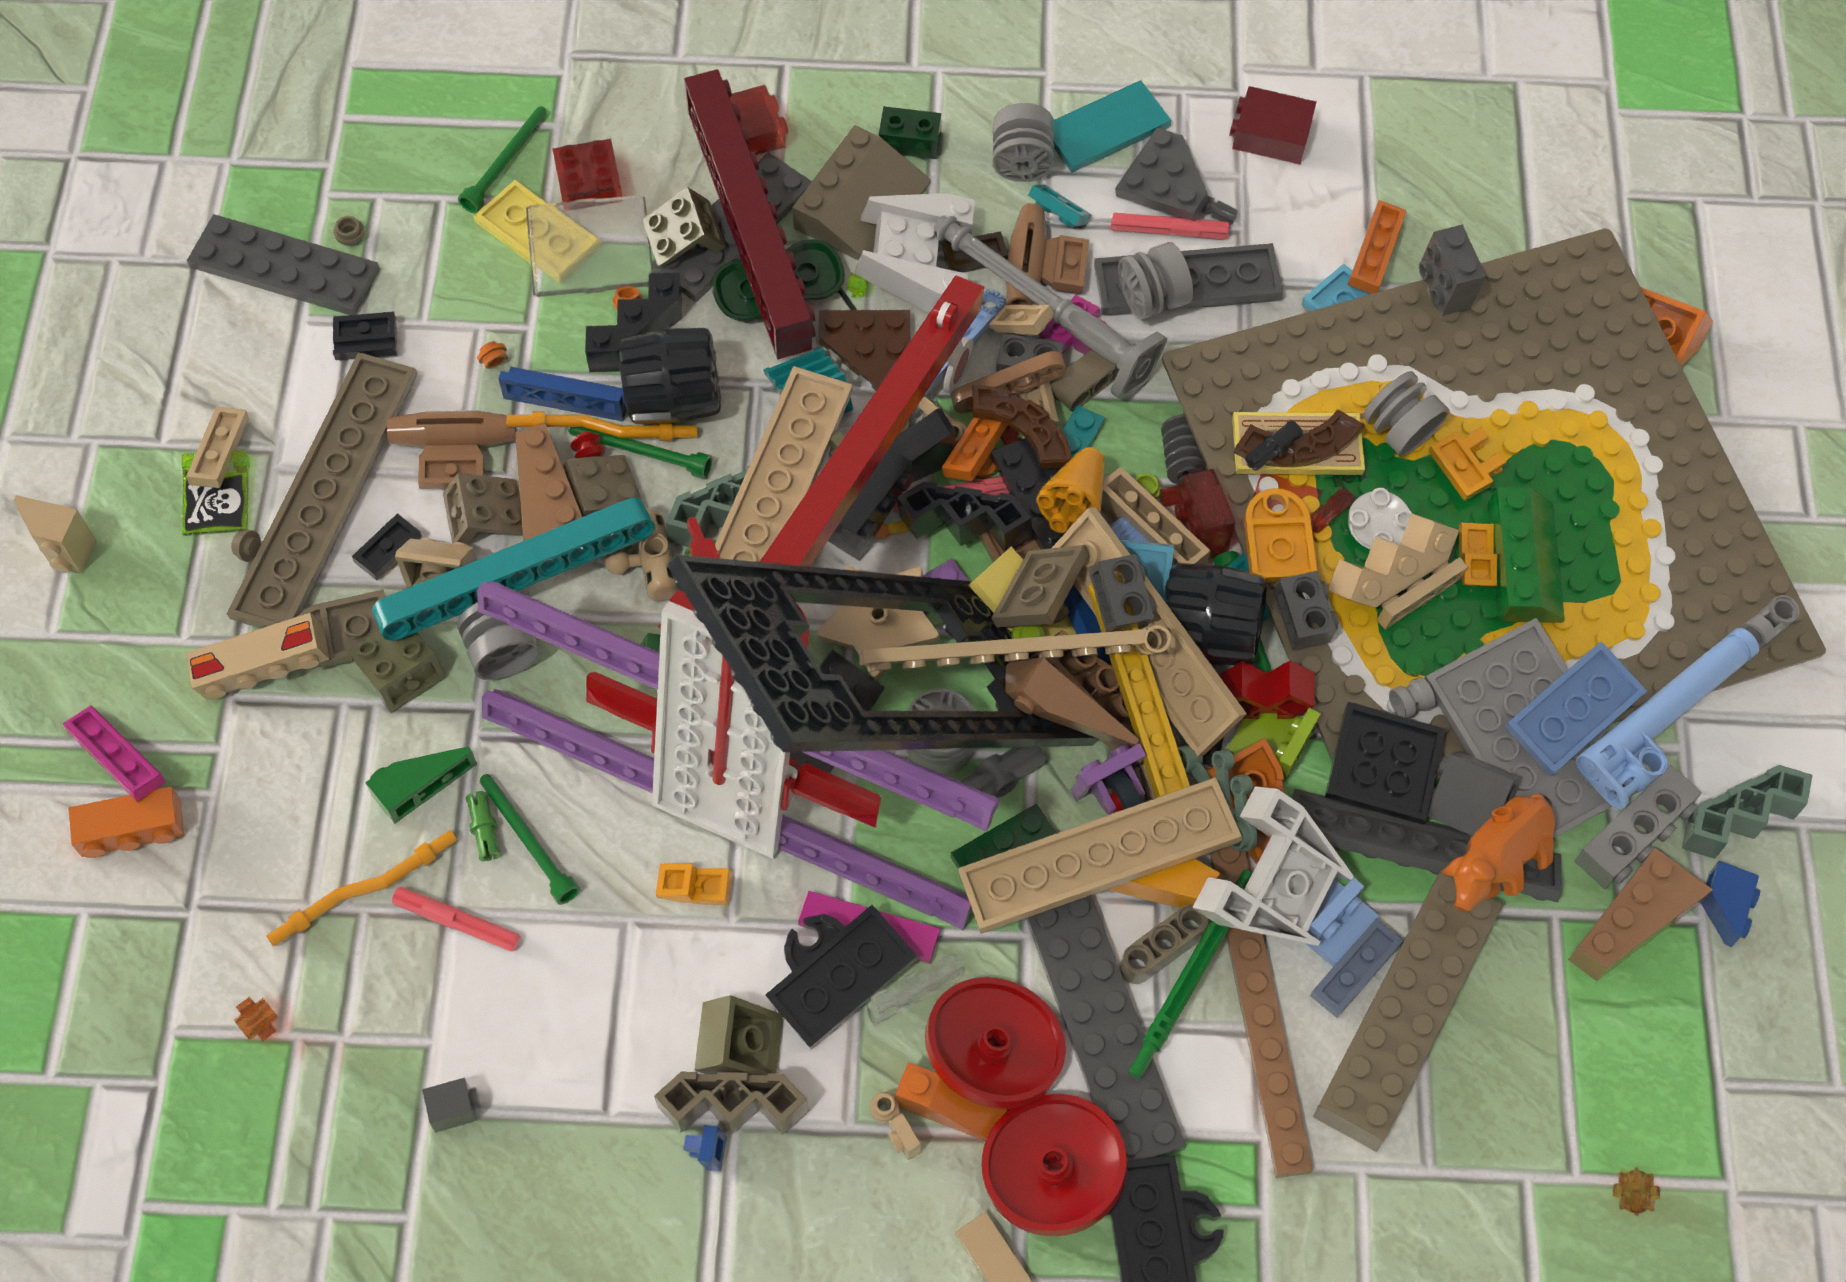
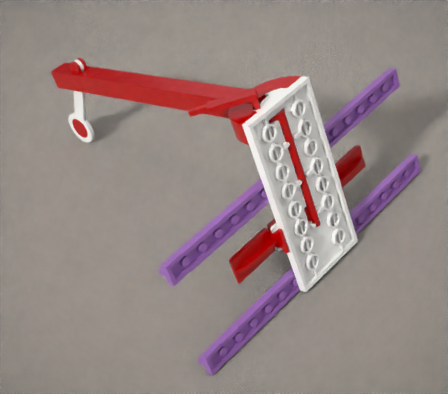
M956 275L954 276L760 562L811 567L946 362H948V368L944 379V391L951 394L959 386L968 367L973 350V339L966 336L963 338V336L981 310L985 286ZM695 517L688 518L687 527L693 539L690 542L691 555L720 558L713 539L704 538ZM483 581L477 589L479 613L506 622L509 626L658 690L657 698L597 672H590L586 676V702L652 731L651 752L654 754V758L497 689H494L493 692L487 690L482 697L483 719L509 728L512 732L653 793L652 806L773 859L778 849L931 917L935 916L961 930L965 929L972 911L966 894L950 889L946 885L943 886L934 880L919 875V873L916 874L907 868L904 869V867L884 860L880 856L877 857L868 851L857 848V846L854 847L834 836L827 835V833H823L811 826L800 823V821H796V819L793 820L783 815V811L789 808L790 801L794 799L796 794L875 828L878 821L881 797L872 791L805 762L801 766L798 764V759L790 756V752H782L773 743L766 724L752 709L750 698L743 687L733 678L731 674L732 669L724 656L714 647L712 643L713 638L705 625L696 618L692 604L680 589L671 597L662 610L659 653L658 651L651 650V648H647V646L639 645L635 641L632 642L623 636L620 637L616 633L608 632V630H604L600 626L597 627L588 621L585 622V620H581L577 616L574 617L565 611L562 612L553 606L550 607V605H546L542 601L539 602L534 598L523 595V593L516 592L511 588L508 589V587H504L500 583L493 581L487 583ZM796 604V606L798 607V609H799L800 612L802 613L803 617H804L805 620L807 621L804 612H803L802 609ZM809 628L799 636L807 650ZM887 750L803 752L948 816L961 819L985 832L989 829L993 815L1000 802V799L989 795V793L981 792V790L968 786V784L965 785L960 781H956V779L948 778V776H944L935 770L932 771L927 767H923V765H919V763L911 762V760H907V758L902 756L899 757V755H895Z

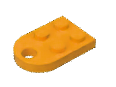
M1279 488L1267 489L1255 495L1249 502L1244 515L1250 572L1264 576L1267 583L1278 582L1280 578L1317 571L1310 513L1304 501L1296 494ZM1277 500L1283 505L1284 509L1279 512L1272 511L1267 506V502Z

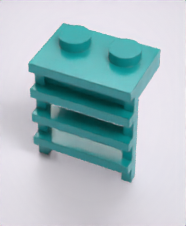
M817 347L811 352L771 368L763 369L765 376L780 395L793 366L847 382L843 371H839L838 365L832 363L831 357L825 355L822 347ZM851 397L843 414L854 410Z

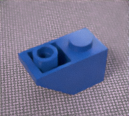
M1718 861L1709 872L1706 885L1712 888L1713 891L1701 905L1724 944L1732 947L1740 938L1745 939L1750 931L1752 919L1748 918L1750 908L1753 909L1756 906L1760 896V889L1756 888L1759 875Z

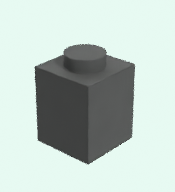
M465 1077L422 1089L429 1124L435 1133L478 1121L475 1109L481 1108L476 1087L470 1088Z

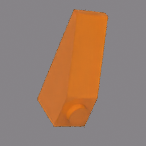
M909 1062L895 1093V1100L898 1101L900 1109L986 1141L995 1123L1007 1112V1109L986 1107L965 1099L949 1088L936 1072Z

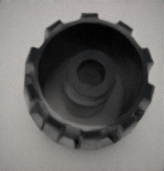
M708 328L665 329L626 337L621 340L619 346L621 382L626 409L632 423H678L720 413V379L716 367V351L714 350L713 337Z
M1189 563L1173 565L1165 586V603L1210 664L1236 665L1243 661L1247 664H1253L1259 647L1267 595L1265 577L1220 565Z

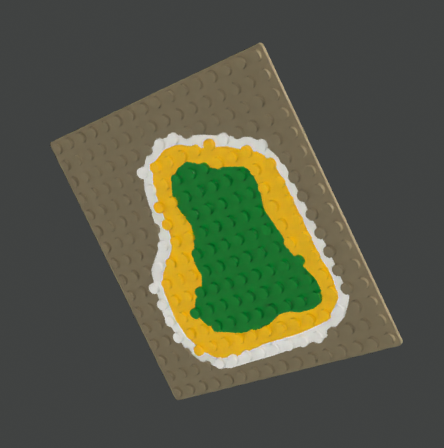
M1610 229L1597 230L1481 263L1487 277L1471 309L1442 316L1438 306H1435L1431 300L1427 281L1420 280L1167 351L1162 356L1164 368L1247 560L1244 515L1251 499L1267 489L1279 488L1288 490L1299 496L1306 504L1311 519L1317 571L1320 581L1325 582L1327 589L1330 586L1339 559L1364 567L1370 549L1358 543L1350 532L1348 526L1350 508L1345 509L1344 507L1349 498L1360 497L1376 488H1385L1389 493L1402 499L1413 514L1459 530V524L1461 523L1489 524L1488 502L1497 487L1531 488L1553 503L1565 621L1563 623L1540 622L1541 626L1568 669L1602 641L1647 690L1643 696L1611 724L1626 718L1734 629L1742 628L1744 623L1780 595L1789 596L1796 601L1800 609L1798 618L1764 647L1759 648L1757 655L1747 661L1746 664L1713 691L1820 658L1826 652V648ZM1408 371H1413L1417 375V383L1423 382L1427 386V390L1421 400L1430 395H1436L1450 409V414L1441 427L1421 446L1403 457H1400L1385 441L1391 428L1382 433H1377L1373 428L1374 424H1368L1364 419H1360V422L1365 424L1362 430V443L1365 464L1364 473L1367 478L1360 482L1357 475H1355L1354 481L1348 484L1342 480V475H1339L1345 488L1335 487L1332 480L1334 475L1236 474L1232 425L1234 412L1335 413L1338 409L1346 413H1364L1371 401L1387 384ZM1482 427L1489 437L1483 442L1485 446L1473 452V454L1482 463L1500 452L1507 463L1502 466L1503 471L1500 474L1491 477L1493 480L1491 487L1464 501L1428 450L1431 445L1456 431L1464 438ZM1277 500L1267 502V506L1272 511L1279 512L1284 509L1283 505ZM1459 532L1448 559L1449 564L1460 557ZM1430 572L1429 574L1425 575V576L1422 577V578H1423L1424 580H1426L1427 578H1429V577L1432 576L1433 574H1432V572ZM1462 578L1459 582L1386 630L1377 621L1383 610L1381 605L1375 608L1349 600L1328 590L1327 602L1330 611H1334L1338 619V629L1331 642L1293 651L1274 595L1278 582L1267 583L1266 607L1288 660L1315 672V707L1311 709L1321 713L1316 726L1332 762L1345 706L1348 702L1396 715L1389 700V691L1398 686L1406 688L1410 681L1419 677L1425 678L1434 671L1527 623L1498 621L1495 587L1463 585ZM1407 588L1399 592L1397 595L1400 597L1401 595L1406 593ZM1296 592L1299 597L1310 599L1306 593ZM1306 621L1309 627L1319 629L1318 624L1315 622ZM1435 702L1433 708L1427 711L1418 710L1413 717L1409 718L1446 729L1435 780L1441 778V775H1438V769L1445 756L1449 757L1450 753L1457 751L1468 755L1437 702Z

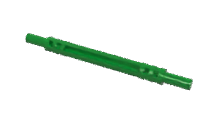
M1243 870L1235 885L1244 890L1252 872ZM1210 920L1207 929L1162 1008L1142 1039L1144 1045L1128 1071L1132 1077L1140 1080L1156 1051L1160 1052L1165 1041H1167L1170 1032L1175 1027L1180 1014L1230 927L1218 925Z

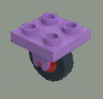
M1140 743L1132 748H1129L1127 744L1117 748L1110 753L1111 757L1102 764L1099 760H1095L1081 769L1082 773L1075 777L1077 781L1070 789L1076 801L1093 793L1106 815L1143 803L1141 798L1145 791L1134 772L1146 756Z

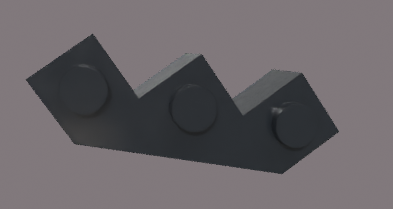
M679 272L649 273L648 299H618L617 325L586 326L585 353L589 372H620L619 346L622 339L665 330L669 325L674 326L682 319V288Z
M923 481L897 497L899 517L916 539L942 524L946 526L960 546L987 530L1004 552L1010 547L1015 548L1032 538L1031 517L1014 495L1011 494L989 495L983 494L982 490L958 486L950 489L937 487V483Z

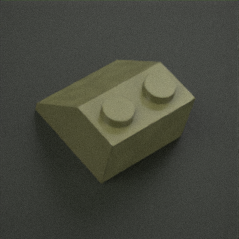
M732 995L703 1002L694 1071L703 1074L732 1072L748 1073V1075H768V1073H777L783 1016L778 1012Z

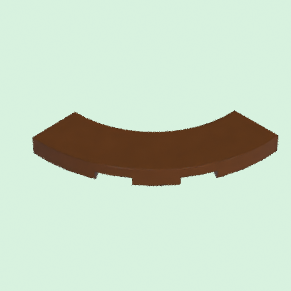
M972 385L973 417L996 420L1020 432L1034 448L1039 460L1040 469L1062 468L1072 459L1071 450L1063 431L1057 427L1050 419L1049 413L1031 400L1026 401L1012 395V391L1006 389Z
M1337 409L1327 421L1309 430L1308 433L1303 434L1300 439H1297L1284 450V454L1281 457L1273 458L1266 465L1274 467H1302L1327 460L1347 448L1359 436L1365 424ZM1251 424L1236 445L1233 453L1245 459L1248 453L1264 442L1263 439L1266 435H1273L1274 432L1260 429Z

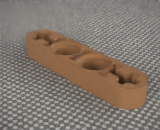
M1058 351L1046 352L954 389L951 393L954 410L958 413L973 412L972 385L1002 388L1012 391L1011 394L1016 395L1063 376L1067 371L1063 354Z

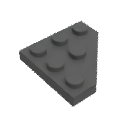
M1156 128L1115 187L1117 197L1192 221L1196 220L1208 202L1207 190L1183 135Z

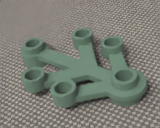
M1189 745L1177 747L1186 773L1191 772L1198 783L1212 779L1202 766L1203 756L1197 757L1195 751ZM1228 749L1215 751L1212 755L1215 776L1242 836V842L1233 844L1231 847L1243 852L1250 851L1257 843V829L1242 819L1240 815L1247 803L1246 795H1249L1253 790L1252 780L1245 774L1235 776L1231 779L1229 788L1228 770L1234 766V756ZM1230 789L1234 794L1235 810L1231 806Z

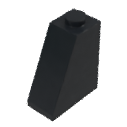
M938 408L896 437L890 448L912 461L913 482H916L942 470V466L955 447L956 431L942 408Z

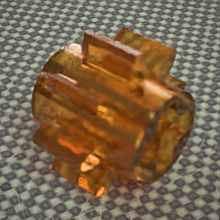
M248 997L236 1006L241 1014L234 1021L249 1040L258 1035L264 1041L276 1032L272 1023L279 1019V1017L264 998L255 1003L251 997Z
M1635 1167L1634 1170L1626 1174L1619 1172L1618 1183L1613 1184V1196L1620 1198L1619 1209H1626L1634 1213L1635 1216H1638L1639 1213L1647 1210L1654 1211L1655 1200L1660 1199V1187L1654 1186V1174L1647 1175L1645 1172L1640 1171L1638 1167Z

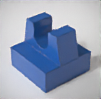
M704 1125L702 1136H685L683 1150L689 1152L690 1157L698 1158L697 1161L706 1170L721 1172L727 1136L718 1126Z

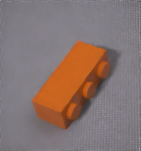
M172 786L156 789L138 802L130 795L68 807L71 845L81 857L97 858L103 856L105 852L119 849L123 851L135 850L143 844L153 842L164 844L173 841L174 838L184 836L181 800Z

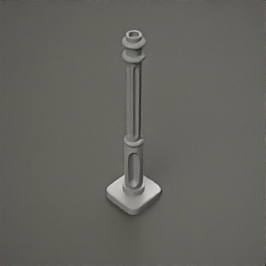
M943 215L937 220L934 231L937 232L938 240H948L952 243V250H962L1036 304L1050 305L1054 312V322L1060 323L1064 329L1073 334L1090 349L1116 364L1119 372L1112 385L1111 393L1118 399L1125 398L1143 386L1151 377L1167 343V338L1164 335L1155 332L1138 344L1134 343L1131 345L1104 322L1081 307L1074 305L1071 300H1063L982 243L972 235L971 227L965 226L962 228L959 226L955 216L946 217Z

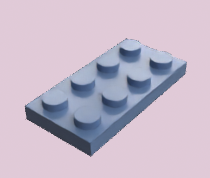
M1601 641L1506 723L1504 727L1549 776H1552L1643 696L1647 690Z

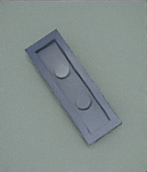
M1375 919L1315 987L1310 996L1333 1016L1338 1018L1396 952L1404 940L1378 919Z

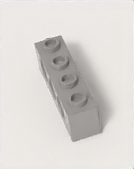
M1670 765L1661 776L1652 782L1582 849L1574 862L1602 888L1606 889L1614 881L1620 885L1632 873L1633 870L1629 866L1635 860L1643 863L1654 850L1651 845L1657 839L1664 842L1677 829L1673 824L1679 818L1686 821L1698 807L1695 801L1702 792ZM1657 804L1663 805L1669 813L1661 811ZM1635 825L1643 827L1647 834L1639 832ZM1612 846L1621 848L1625 855L1616 853Z

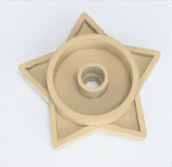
M846 566L845 569H844V570L861 571V570L855 569V568L850 567V566ZM915 567L897 573V575L923 577V571L920 567ZM840 606L817 631L820 640L856 650L858 655L863 649L928 645L939 642L941 639L938 631L923 611ZM887 670L869 671L874 680L878 681Z

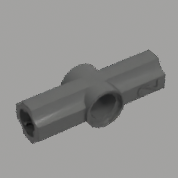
M1013 747L1001 756L994 754L986 758L978 765L973 774L960 782L965 785L968 784V786H972L986 794L989 793V795H993L996 798H1001L1011 792L1020 779L1045 764L1046 757L1041 747Z

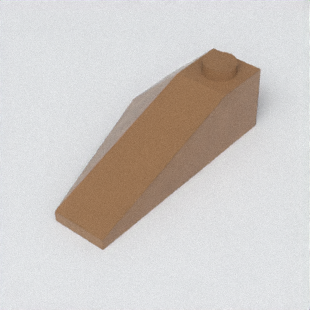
M1045 658L1009 661L1006 665L1005 693L1015 700L1014 705L1021 711L1037 715L1117 746L1126 744L1137 745L1140 740Z

